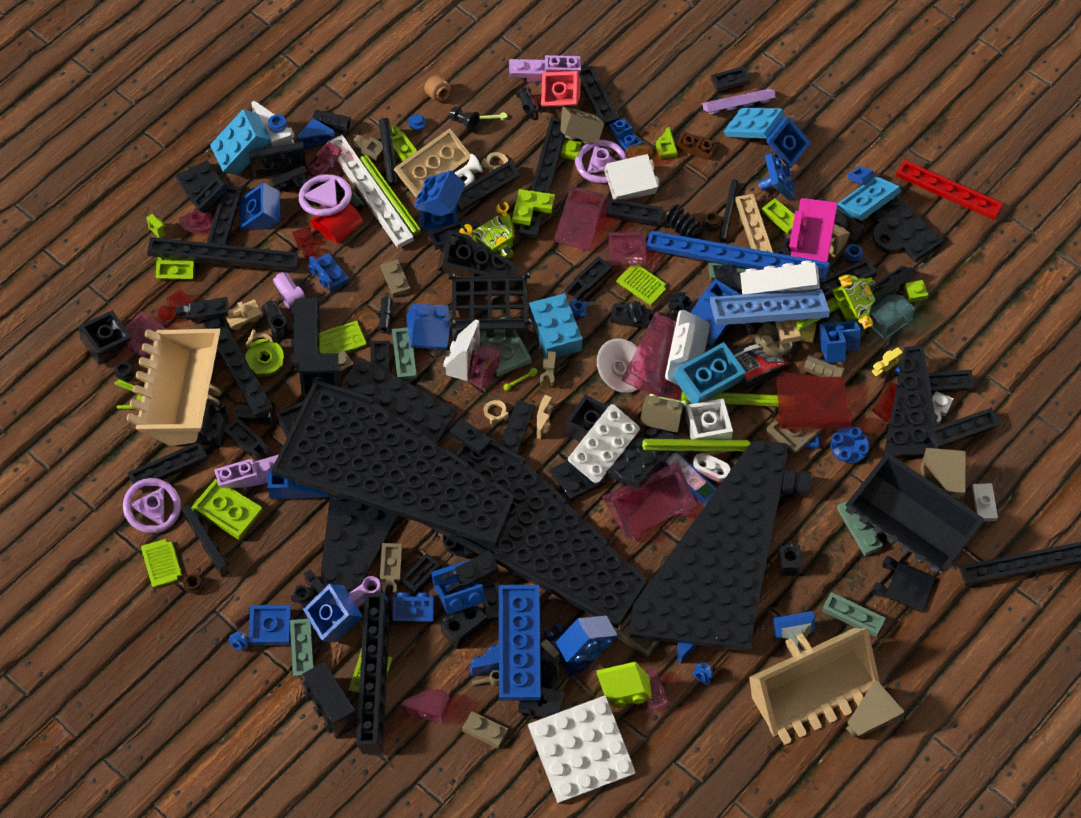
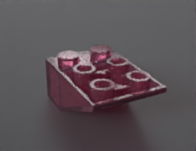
M571 186L564 205L555 242L590 251L606 208V195Z

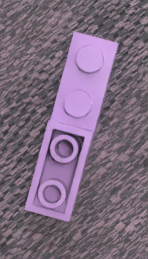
M545 55V60L509 59L510 78H526L527 82H542V73L581 72L580 56Z
M278 455L255 462L252 459L214 469L219 488H241L268 483V471L272 470Z

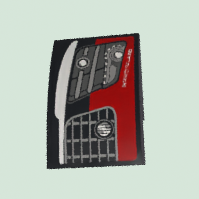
M756 341L731 351L746 372L740 382L746 390L758 383L762 385L792 367L784 355L782 357L771 356L765 353L763 347L760 344L758 346Z

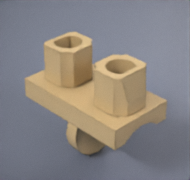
M254 299L244 304L242 302L237 303L238 306L230 309L229 316L225 318L231 329L238 330L248 322L254 323L258 321L263 314Z

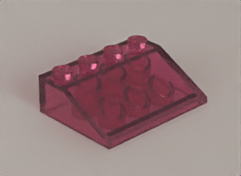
M655 312L621 381L649 395L654 394L676 400L681 388L665 378L676 327L675 321Z

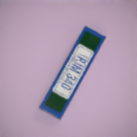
M674 451L662 464L702 505L708 502L717 490L678 451Z

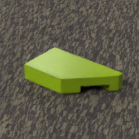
M667 127L663 135L656 141L660 160L677 157L678 155L670 127Z

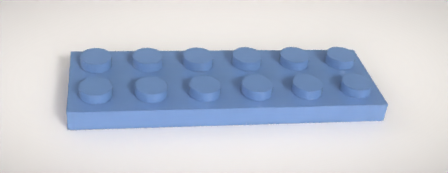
M822 289L710 297L716 325L764 323L768 321L810 318L820 319L829 317L830 313Z

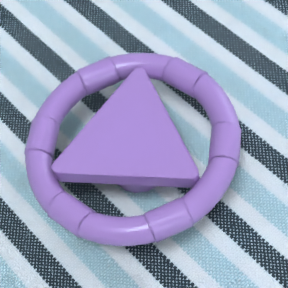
M599 140L598 143L592 142V144L583 145L580 148L578 157L575 158V165L581 176L594 183H608L606 177L594 174L605 172L607 163L616 162L606 149L598 146L615 150L620 160L627 159L625 151L612 141ZM594 147L590 164L586 171L582 163V157Z
M319 175L308 180L302 186L299 192V203L306 212L312 215L331 216L347 207L352 196L351 187L345 179L339 176ZM319 182H326L320 185L319 187L313 189L312 191L308 192L310 187H312L313 185ZM335 182L345 190V196L338 205ZM306 199L319 203L323 209L311 207Z
M147 478L136 482L128 489L123 500V511L126 519L134 528L145 533H159L167 530L175 524L181 510V501L175 488L166 481L157 478ZM144 486L161 487L130 504L131 499L140 488ZM164 489L169 493L174 503L173 512L165 523ZM130 508L160 525L146 526L136 520Z

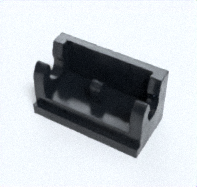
M208 401L201 431L199 432L201 444L221 447L224 436L223 429L226 428L229 412H227L224 404H221V408H217L213 401Z

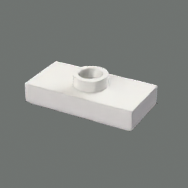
M992 483L973 484L972 492L976 513L985 519L984 522L997 521L998 515Z

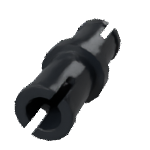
M389 296L381 298V310L378 312V331L383 334L390 332V320L393 318V299Z

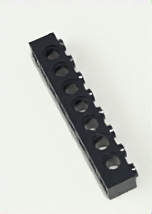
M385 592L365 594L356 741V745L362 754L383 753L391 602Z

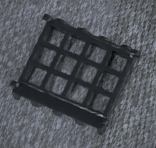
M525 272L523 276L456 277L454 273H450L448 280H452V320L448 321V326H452L453 341H456V330H464L474 320H479V330H486L488 338L494 337V330L505 329V336L511 338L513 336V329H524V340H528V325H532V320L528 318L527 279H531L530 273ZM512 289H523V291H509V290H512ZM456 290H470V292H456ZM474 290H488V291L474 292ZM470 296V305L456 306V297ZM474 296H488V305H474ZM492 296H506V305H492ZM509 296H523V305H510ZM510 309H524V318L510 319ZM456 310H470V319H456ZM474 310H488V319H474ZM492 310H506V319H492Z

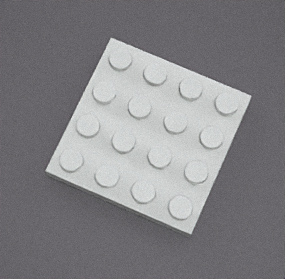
M606 696L528 724L557 803L636 773Z

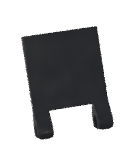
M886 556L882 567L894 570L895 572L888 588L877 582L872 589V594L886 597L922 613L935 578L903 565L890 556Z

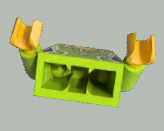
M503 202L504 211L500 209L499 204L496 206V211L502 214L501 217L497 215L475 230L472 229L470 224H466L464 226L467 229V233L463 228L459 230V233L469 235L474 241L485 245L487 249L495 254H501L506 259L513 255V251L510 248L513 246V239L515 237L514 226L510 214L506 212L509 209V205L506 202Z
M842 275L839 277L842 285L833 288L832 292L846 321L859 319L858 322L863 325L865 330L873 325L869 313L871 305L875 302L872 293L875 290V284L871 280L866 281L865 278L858 279L853 275Z

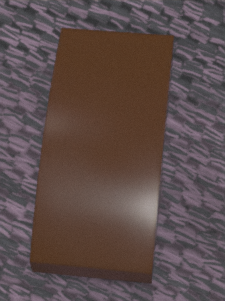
M684 130L675 146L689 154L709 159L717 144L704 136H701L699 139Z

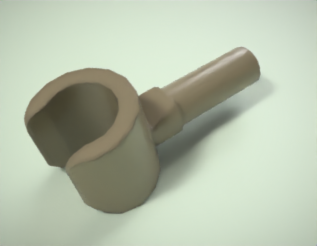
M493 670L489 677L472 681L473 686L483 683H490L493 686L498 685L499 679H494L493 677L498 676L499 671Z

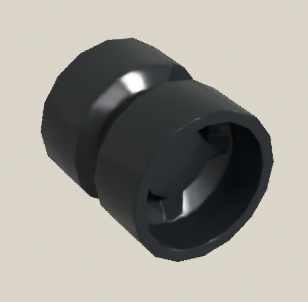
M784 469L781 494L792 495L796 492L798 496L809 497L812 472L801 471L798 474L796 470Z

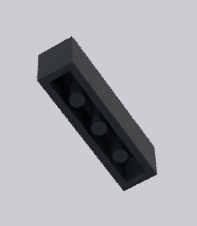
M317 297L295 299V306H292L294 322L291 323V329L294 338H291V347L294 350V354H291V365L295 366L297 373H299L300 354H320V304Z

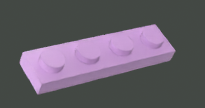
M765 89L705 102L702 105L703 110L709 112V114H715L724 108L726 110L737 109L738 105L747 107L754 105L753 102L760 101V103L770 102V99L776 96L775 90Z

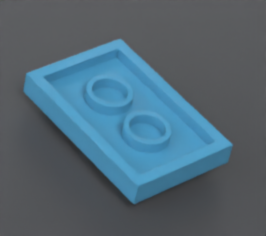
M741 108L723 132L726 137L768 138L785 113L783 109Z
M874 176L838 202L837 207L862 221L901 193V189L896 184Z

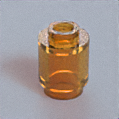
M647 144L629 145L625 151L626 159L648 154L650 160L653 158V149Z

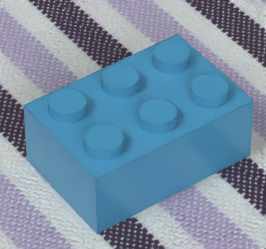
M243 109L210 146L222 171L239 176L250 164L249 152L264 149L272 140L259 114Z
M565 293L529 303V317L532 320L533 328L545 358L548 359V351L556 352V358L582 351V336Z
M723 342L678 367L673 378L690 402L695 404L706 402L740 383L746 372Z

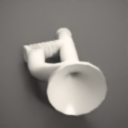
M470 154L467 165L455 172V174L459 178L466 176L467 180L464 182L466 183L465 186L474 182L472 171L482 173L483 168L477 158Z

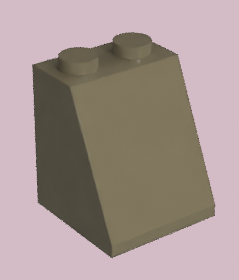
M926 448L920 467L923 477L962 503L965 495V451Z

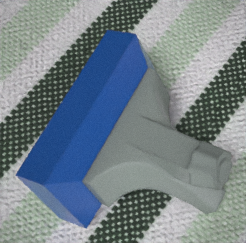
M813 611L774 618V635L776 639H792L799 652L804 651L797 640V635L803 634L806 638L808 634L815 632V615Z

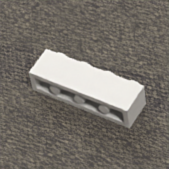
M803 261L799 265L787 263L778 268L767 266L764 267V270L747 269L745 272L740 273L743 295L804 291L820 288L818 266L815 262L812 263V261Z

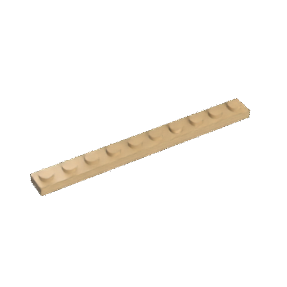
M754 194L736 197L735 202L751 249L773 252ZM796 320L775 321L782 344L801 340L800 332L795 327Z

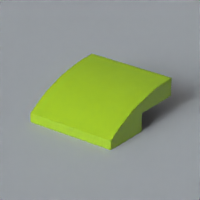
M158 257L156 279L193 280L196 261Z

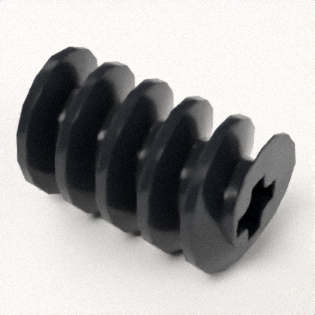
M679 204L672 206L665 216V223L670 225V228L674 229L680 236L698 239L704 233L705 227H699V221L694 223L695 218H689L690 214L688 212L684 214L685 209H679Z

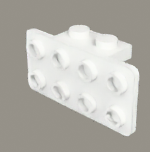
M681 310L678 313L665 375L668 381L675 384L677 382L673 377L677 368L705 352L710 328L708 321L685 310Z
M610 405L568 457V461L592 482L598 483L617 458L626 451L625 448L638 433L640 427L615 405Z

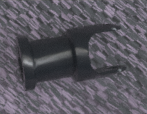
M522 87L516 92V97L521 100L522 108L530 119H535L537 116L535 111L539 109L538 102L532 97L529 87Z

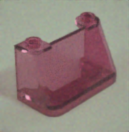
M679 463L655 471L640 489L627 484L602 496L625 538L630 537V540L642 536L640 532L680 513L682 516L688 515L693 512L692 508L698 506Z

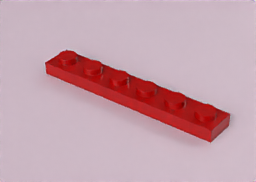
M903 160L896 172L895 177L994 221L1003 206V203L906 160Z

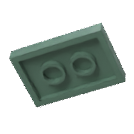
M505 329L494 330V337L492 338L486 336V330H479L480 346L497 376L532 363V359L515 329H513V336L511 338L505 336Z

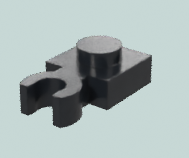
M311 569L304 573L305 581L311 586L314 594L317 596L327 584L325 582L321 583Z

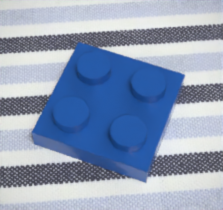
M250 605L249 645H290L291 605Z

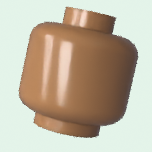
M439 75L430 77L424 86L426 94L437 102L448 98L451 91L449 83Z

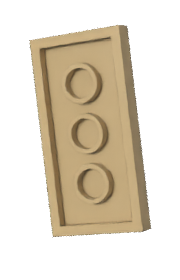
M449 128L396 166L394 171L412 194L417 197L427 177L449 170L454 171L470 159V153Z

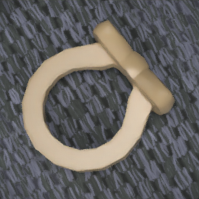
M493 152L487 156V159L482 160V167L487 168L491 172L499 167L490 164L492 158H500L504 163L508 162V159L502 153Z
M252 330L246 342V348L249 349L254 339L265 338L271 342L273 341L269 335L256 333L255 330Z
M493 400L485 404L483 409L484 415L490 419L492 426H495L502 420H509V413L506 412V406L502 401ZM492 406H500L502 412L500 416L496 417L489 414L488 409Z

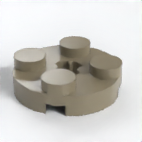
M764 323L755 334L757 345L759 346L760 344L763 347V351L771 356L782 357L783 354L787 355L792 348V342L782 344L777 327L770 323Z

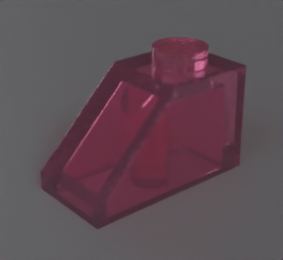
M489 342L473 349L468 381L479 389H484L499 367L502 351Z
M428 689L404 700L402 711L418 718L442 724L450 703L449 695L440 689Z

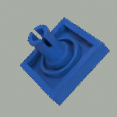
M771 153L766 155L765 160L770 176L758 181L759 187L763 192L774 187L789 201L794 199L795 186L790 179V169Z

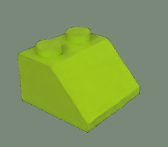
M636 662L597 670V676L604 696H606L608 703L612 707L623 708L626 704L644 703L645 700L652 699L650 677Z

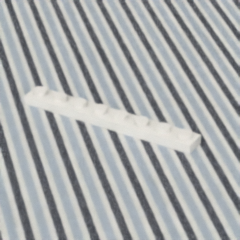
M341 135L328 141V149L397 249L413 242L412 234L344 136Z

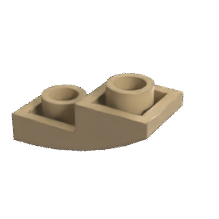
M544 395L537 415V438L540 440L551 428L552 397Z

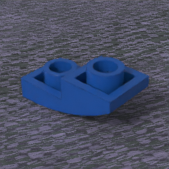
M624 118L608 125L614 138L627 155L643 148L642 142L633 133V127Z

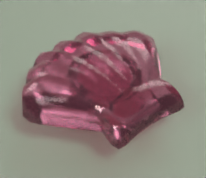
M194 209L192 213L179 218L180 224L186 231L202 233L210 231L212 227L209 219L211 213L209 212L202 213L198 209Z

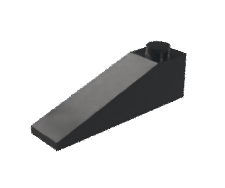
M449 230L440 254L437 271L449 274L454 273L455 275L465 277L515 276L517 265L501 255L493 253L485 245L474 241L469 235Z

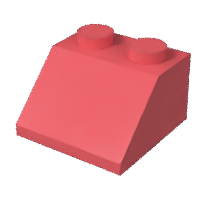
M578 71L542 73L541 106H577L581 88V79Z

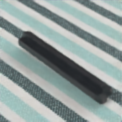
M383 117L379 120L387 182L389 185H396L398 183V176L394 171L396 162L390 120Z

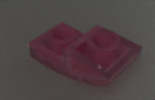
M327 142L316 153L318 159L307 169L308 175L315 177V175L328 174L337 162L342 149Z
M655 667L645 670L650 677L652 699H648L646 702L652 713L670 705Z

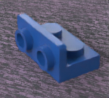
M329 253L316 260L313 256L309 257V270L313 275H317L323 288L326 287L330 293L349 282L346 274Z
M397 593V596L393 597V621H433L434 597H430V593H418L417 597H409V593Z

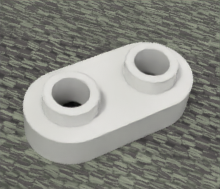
M699 453L694 457L693 467L702 475L717 482H723L730 472V467L727 463L709 454Z

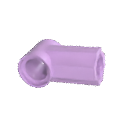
M279 273L273 279L288 309L295 306V299L305 298L299 286L296 287L288 273Z
M367 577L363 580L362 585L349 593L358 609L364 605L365 594L382 592L380 582L376 577ZM371 586L377 587L373 591L367 590Z

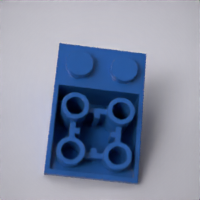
M717 279L704 291L691 311V314L709 322L710 328L706 344L710 347H713L732 325H716L710 297L741 295Z

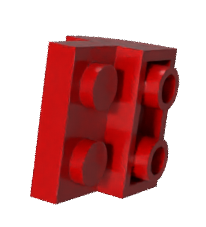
M350 203L342 211L334 215L316 216L310 221L312 228L324 233L326 239L336 244L343 241L344 238L363 223L360 214Z

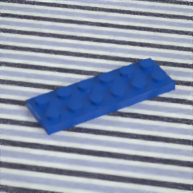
M499 585V701L540 700L539 585Z

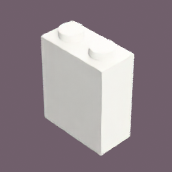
M648 154L606 164L604 171L613 199L627 201L656 194L659 187V179L654 175V163L652 159H649Z

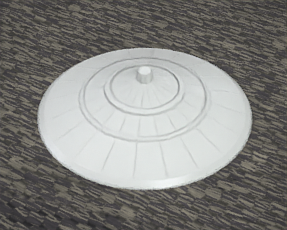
M620 338L611 339L604 343L598 352L597 368L601 378L609 387L618 392L630 393L638 390L644 384L648 372L647 362L642 351L634 343Z

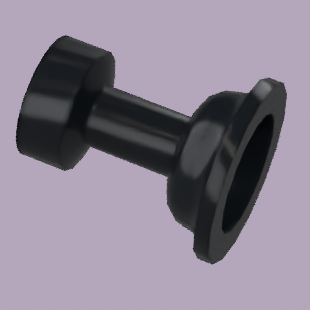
M455 106L450 111L449 118L453 121H464L466 130L472 132L479 123L480 114L473 112L466 115L462 113L461 108Z

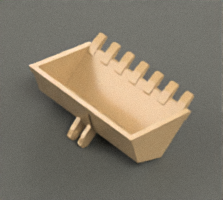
M148 329L145 331V336L153 340L154 344L153 346L147 343L142 345V350L150 354L151 358L141 357L139 359V364L148 368V372L138 371L136 373V378L145 382V386L135 385L133 392L142 396V400L132 399L130 401V406L138 410L139 415L131 413L127 415V421L135 424L136 430L169 446L196 442L198 433L201 431L205 406L208 401H213L215 407H218L220 403L214 397H220L222 391L210 384L220 329L157 330L156 332Z
M853 628L812 648L805 636L799 634L797 635V640L804 651L799 652L792 639L786 640V645L793 657L749 677L752 699L768 724L773 737L779 735L783 744L787 745L791 743V738L787 731L794 728L797 735L802 738L807 734L802 725L806 721L810 722L814 730H819L822 725L817 716L824 713L829 723H833L837 720V717L832 709L838 706L845 716L850 715L852 710L848 701L854 699L859 706L864 698L863 694L868 692L873 682L877 680L880 683L868 628Z

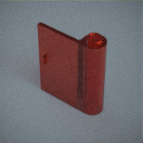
M845 377L776 378L779 409L776 421L781 429L851 428L852 414L851 410L847 409Z

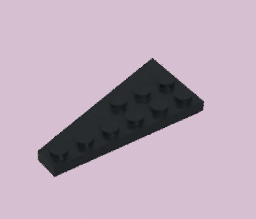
M923 345L904 347L883 454L884 456L888 452L895 458L924 456L926 448L935 449L927 434L930 429L937 427Z

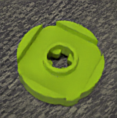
M260 339L249 346L246 352V361L255 376L268 377L282 369L284 354L281 346L276 342ZM263 354L270 356L268 361L260 360Z

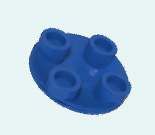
M844 428L832 436L831 450L840 461L856 463L863 460L868 454L869 441L860 428Z

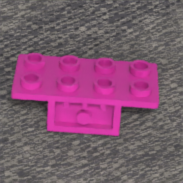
M800 199L799 211H795L789 244L791 256L828 262L837 211L836 202Z

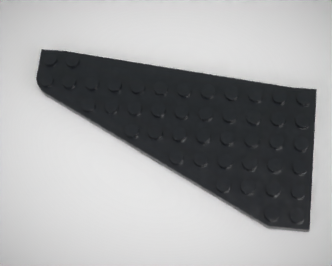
M761 440L753 442L747 447L633 604L629 637L751 652L753 628L787 460L788 443Z

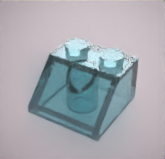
M886 294L880 302L871 305L869 317L873 322L871 327L885 340L912 321L915 308L901 295Z

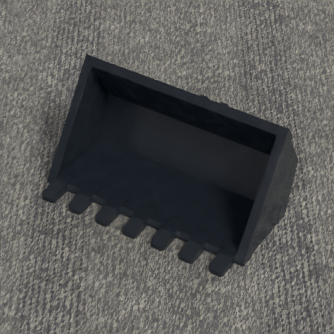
M888 452L845 505L847 513L850 515L856 513L861 517L859 519L860 522L863 524L870 523L874 526V532L877 534L883 532L889 536L887 541L892 544L897 542L902 545L901 551L906 554L912 552L916 555L915 560L917 562H926L930 565L929 570L931 572L937 573L939 571L942 574L957 564L985 520Z

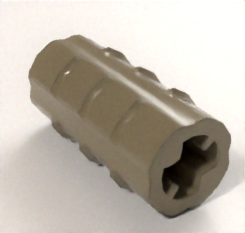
M811 355L808 356L803 371L838 384L845 368L837 364L826 363V361L819 359V357L816 358Z

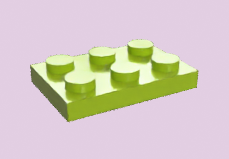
M217 479L211 483L192 506V511L196 510L201 517L238 540L241 539L263 512L261 506L232 488H219Z

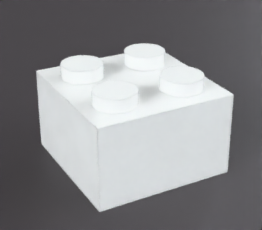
M724 399L686 405L685 420L691 439L732 440L733 430Z

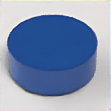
M276 114L268 120L269 129L275 133L283 132L287 127V121L283 115Z

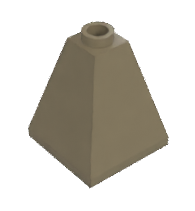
M876 680L851 716L846 729L853 737H861L904 717V710Z

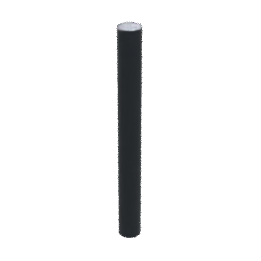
M735 179L731 180L719 238L721 242H726L738 186V181Z

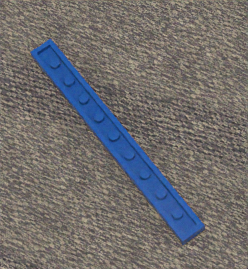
M651 231L646 243V249L723 264L730 263V265L764 270V267L767 266L778 268L787 263L799 265L803 261H812V263L815 262L818 266L819 281L825 282L830 268L828 262Z

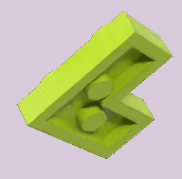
M519 189L512 223L531 225L533 211L552 213L555 194Z

